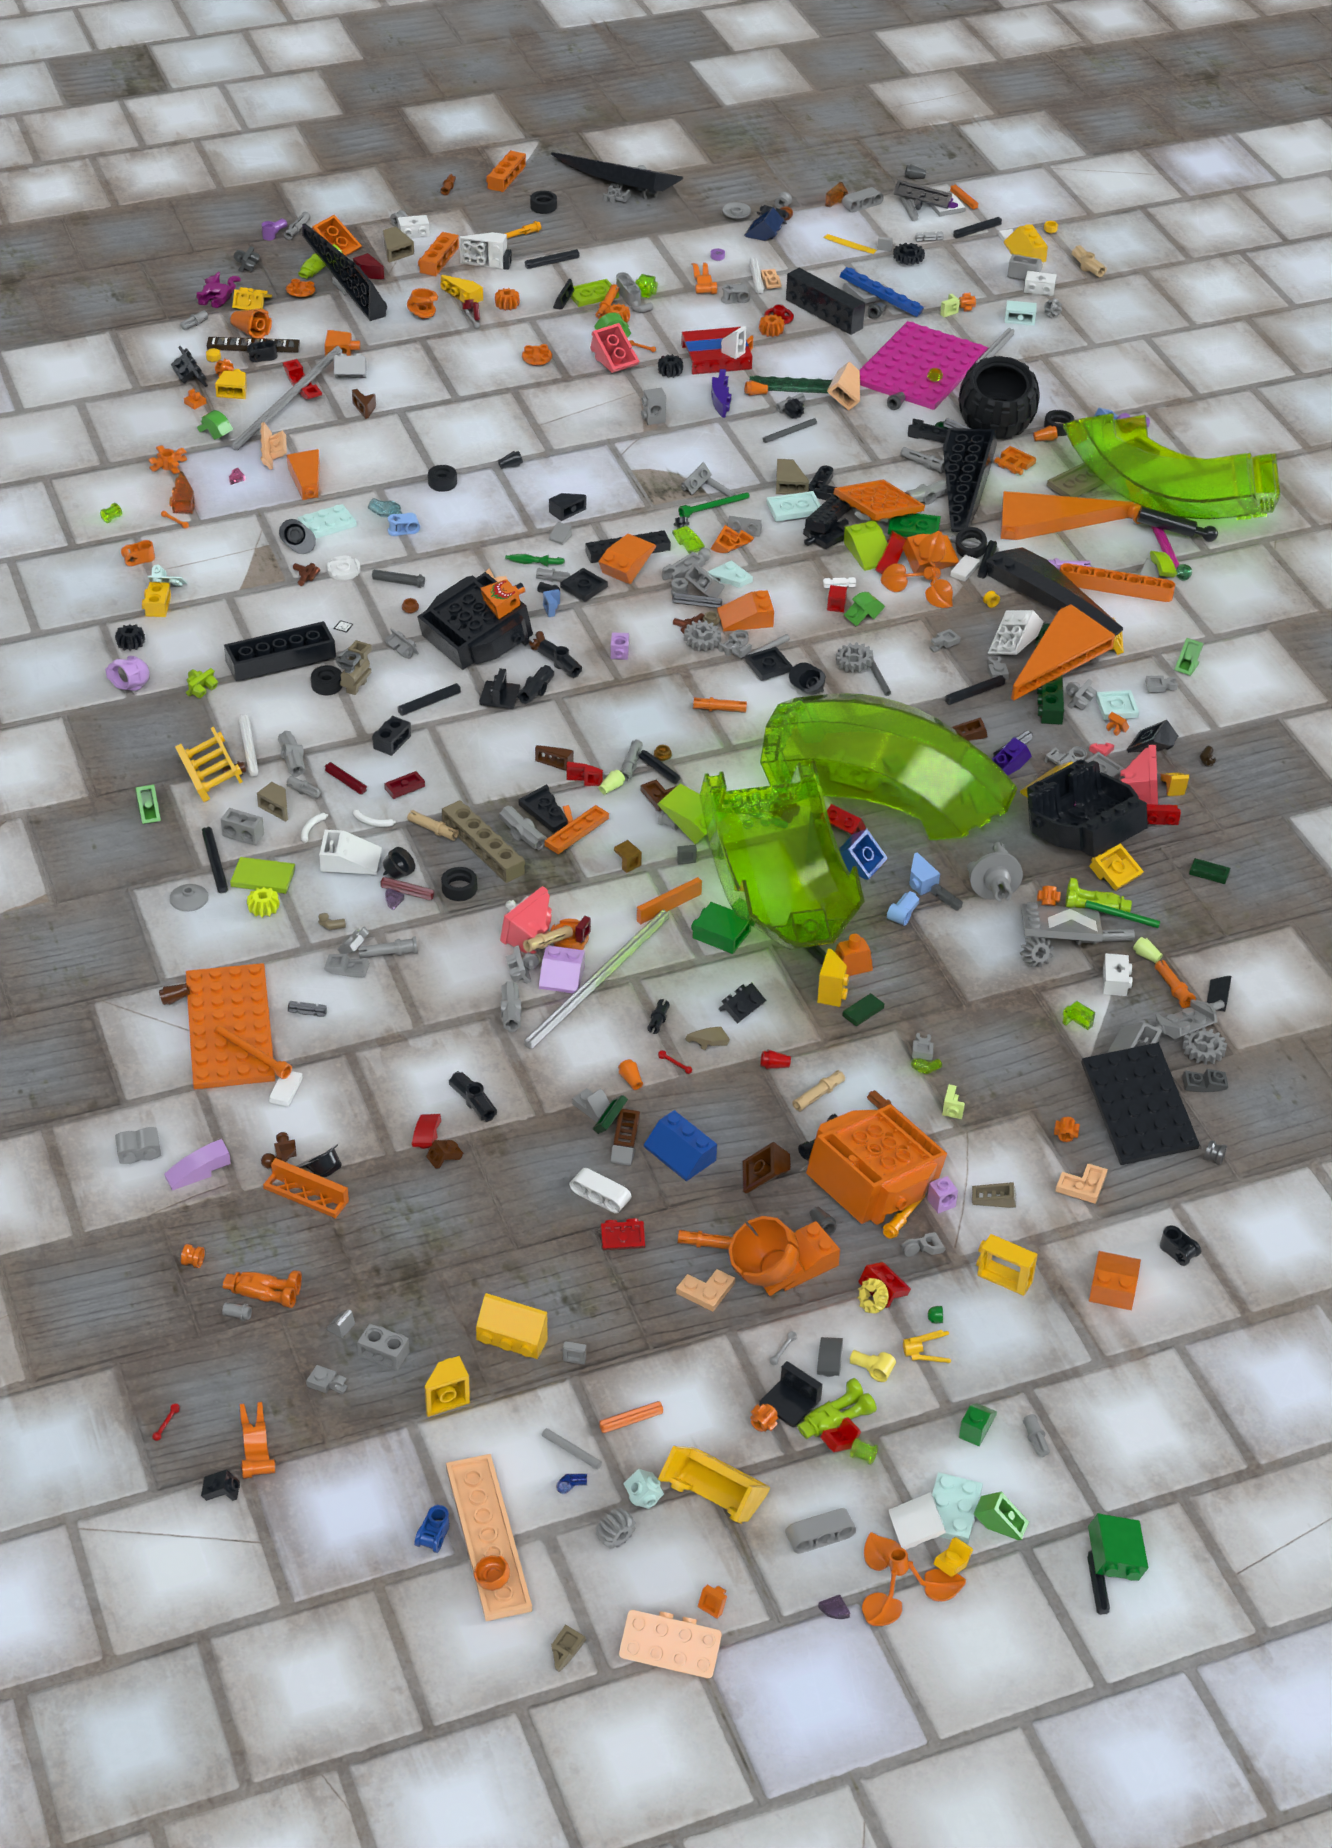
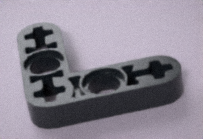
M821 466L809 484L808 492L814 491L818 499L828 500L833 495L834 488H837L828 485L833 478V468L831 466Z

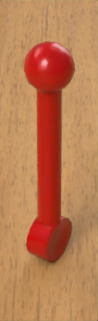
M664 1050L658 1052L659 1058L667 1059L684 1069L687 1074L692 1073V1067L685 1066L666 1055Z
M178 1404L171 1405V1411L157 1432L153 1433V1440L158 1441L161 1439V1433L172 1416L180 1410Z

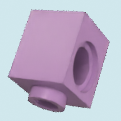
M612 632L611 659L628 660L629 633Z
M948 1176L929 1183L927 1200L937 1214L956 1207L958 1190Z

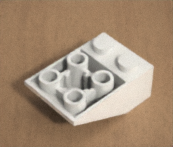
M491 232L460 236V263L503 269V256L507 249V234Z
M1006 610L988 654L1017 655L1038 636L1044 622L1034 610Z
M325 829L319 854L320 869L323 872L377 875L382 847L346 831Z

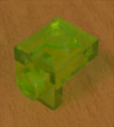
M1076 1001L1064 1009L1062 1024L1066 1026L1073 1020L1089 1030L1093 1027L1095 1012Z

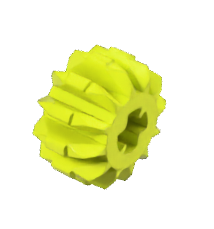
M256 887V890L250 891L249 896H247L248 910L254 916L260 915L263 918V916L267 915L270 917L271 913H276L280 905L278 894L272 888L266 889L263 887L259 889Z

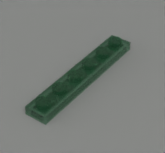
M750 376L749 381L752 380L768 385V391L829 394L827 390L832 380L820 378H780L775 376Z

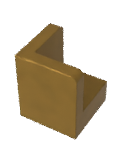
M629 840L614 847V851L622 858V870L626 873L641 866L642 852Z

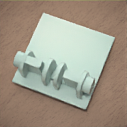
M154 565L152 567V576H148L152 582L172 583V586L181 587L182 584H187L182 577L167 576V572L160 565Z

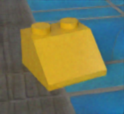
M829 948L819 975L817 1003L840 1007L842 1000L847 998L848 988H845V986L848 985L849 974H846V964Z
M460 1356L438 1362L425 1385L427 1417L470 1403L469 1375Z

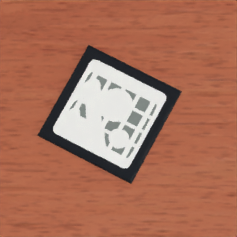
M340 620L333 629L347 633L353 624Z

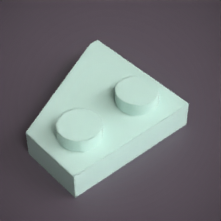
M732 560L708 571L713 577L719 578L721 583L731 584L738 588L753 582V576Z

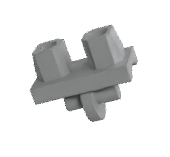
M1090 679L1082 687H1080L1078 682L1068 683L1066 691L1069 696H1074L1067 705L1069 708L1072 709L1076 705L1083 710L1095 696L1097 691L1090 687L1092 684Z
M519 945L513 947L514 953L506 956V961L510 968V976L514 982L524 979L526 983L531 982L528 968L530 970L535 969L539 964L538 956L530 952L524 956L521 954Z

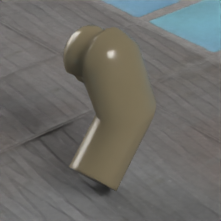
M321 913L318 916V923L329 930L346 928L345 919L331 920L327 913Z

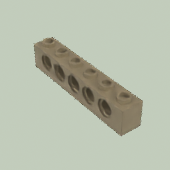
M459 800L442 808V822L458 830V838L505 883L525 874L524 858L519 856L510 845L503 841L500 835H497L489 825H486L478 815L473 813L468 805Z

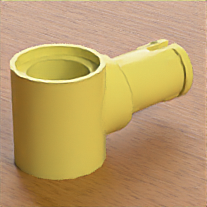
M853 1350L850 1356V1364L866 1368L870 1376L878 1382L887 1381L896 1365L895 1358L885 1352L879 1353L878 1356H869Z

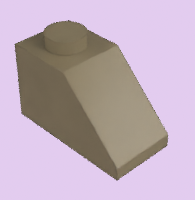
M270 782L257 792L258 807L286 822L288 820L286 789L274 782Z

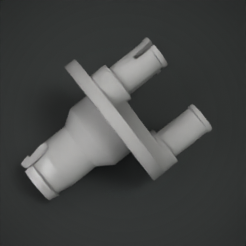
M996 842L992 847L994 853L981 857L977 862H970L967 865V870L969 871L971 886L976 894L985 899H996L1001 902L1002 898L1005 897L1008 901L1012 893L1018 889L1022 882L1023 871L1019 861L1005 850L1004 844L1001 842L1000 845V842Z

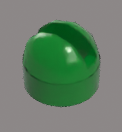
M934 1306L928 1310V1319L932 1323H943L942 1306Z

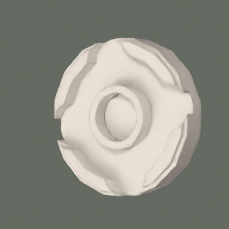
M337 556L331 559L330 563H327V573L330 577L337 580L353 579L360 573V562L356 558L355 560L351 559V556Z

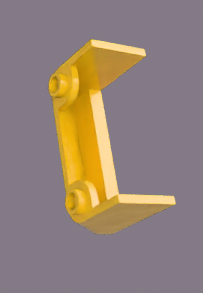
M688 1446L672 1447L658 1477V1480L662 1482L672 1483L670 1487L677 1491L691 1490L727 1509V1512L731 1514L729 1518L740 1524L750 1520L770 1490V1487L765 1483L702 1450Z

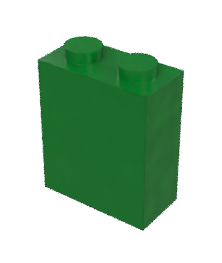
M710 902L706 908L702 909L698 919L693 921L691 925V930H693L692 938L734 954L751 932L752 917Z
M1097 1513L1088 1525L1096 1574L1139 1581L1149 1568L1140 1521Z

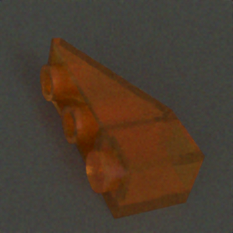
M180 471L178 478L175 479V487L172 489L169 505L172 507L173 513L193 514L195 507L194 491L184 473Z

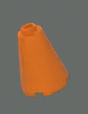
M264 309L235 311L230 317V322L234 327L252 338H263L270 333L272 327L269 313Z

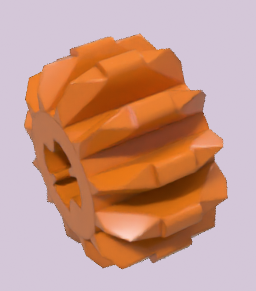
M503 288V290L499 289L495 293V304L500 310L511 311L519 306V293L515 289Z
M612 304V306L609 305L606 309L605 314L618 313L627 324L630 321L629 307L624 304Z
M764 315L760 319L759 331L762 335H767V337H778L779 334H783L784 320L781 316Z

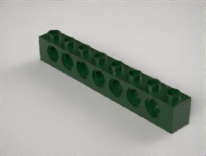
M1043 623L1038 636L1035 638V649L1050 626L1049 623ZM1061 675L1037 688V705H1040L1038 706V716H1041V724L1062 725L1064 696L1063 676Z

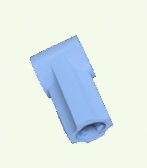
M909 891L901 897L897 904H891L887 912V919L905 926L911 917V913L919 904V898L916 896V893Z

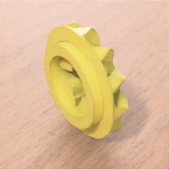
M874 1278L863 1281V1285L858 1288L859 1296L856 1297L860 1301L859 1306L868 1313L882 1311L888 1301L886 1285L881 1280ZM869 1292H875L873 1295L874 1300H868L870 1297Z

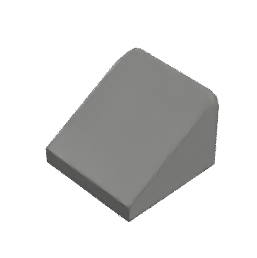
M557 522L549 536V540L563 545L572 536L571 526Z

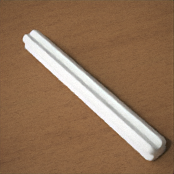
M246 714L244 716L240 715L239 723L248 773L251 777L258 776V766L249 717Z

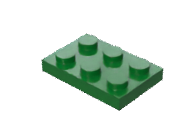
M916 513L892 517L889 523L888 534L890 535L892 530L905 537L933 534L939 531L941 516Z

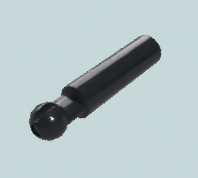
M1141 506L1138 512L1137 522L1189 537L1198 534L1207 542L1216 540L1218 536V531L1214 526L1202 528L1198 526L1197 521Z

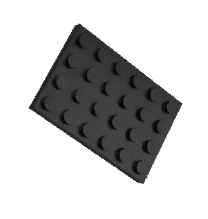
M1159 1042L1082 1058L1083 1069L1120 1165L1199 1149V1141Z

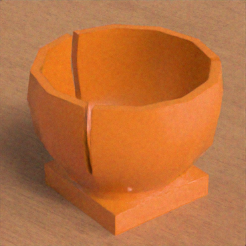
M767 1216L749 1220L748 1223L753 1227L757 1235L746 1223L733 1235L728 1249L733 1269L746 1282L755 1286H763L769 1296H772L806 1274L798 1259L800 1251L796 1236L780 1219Z

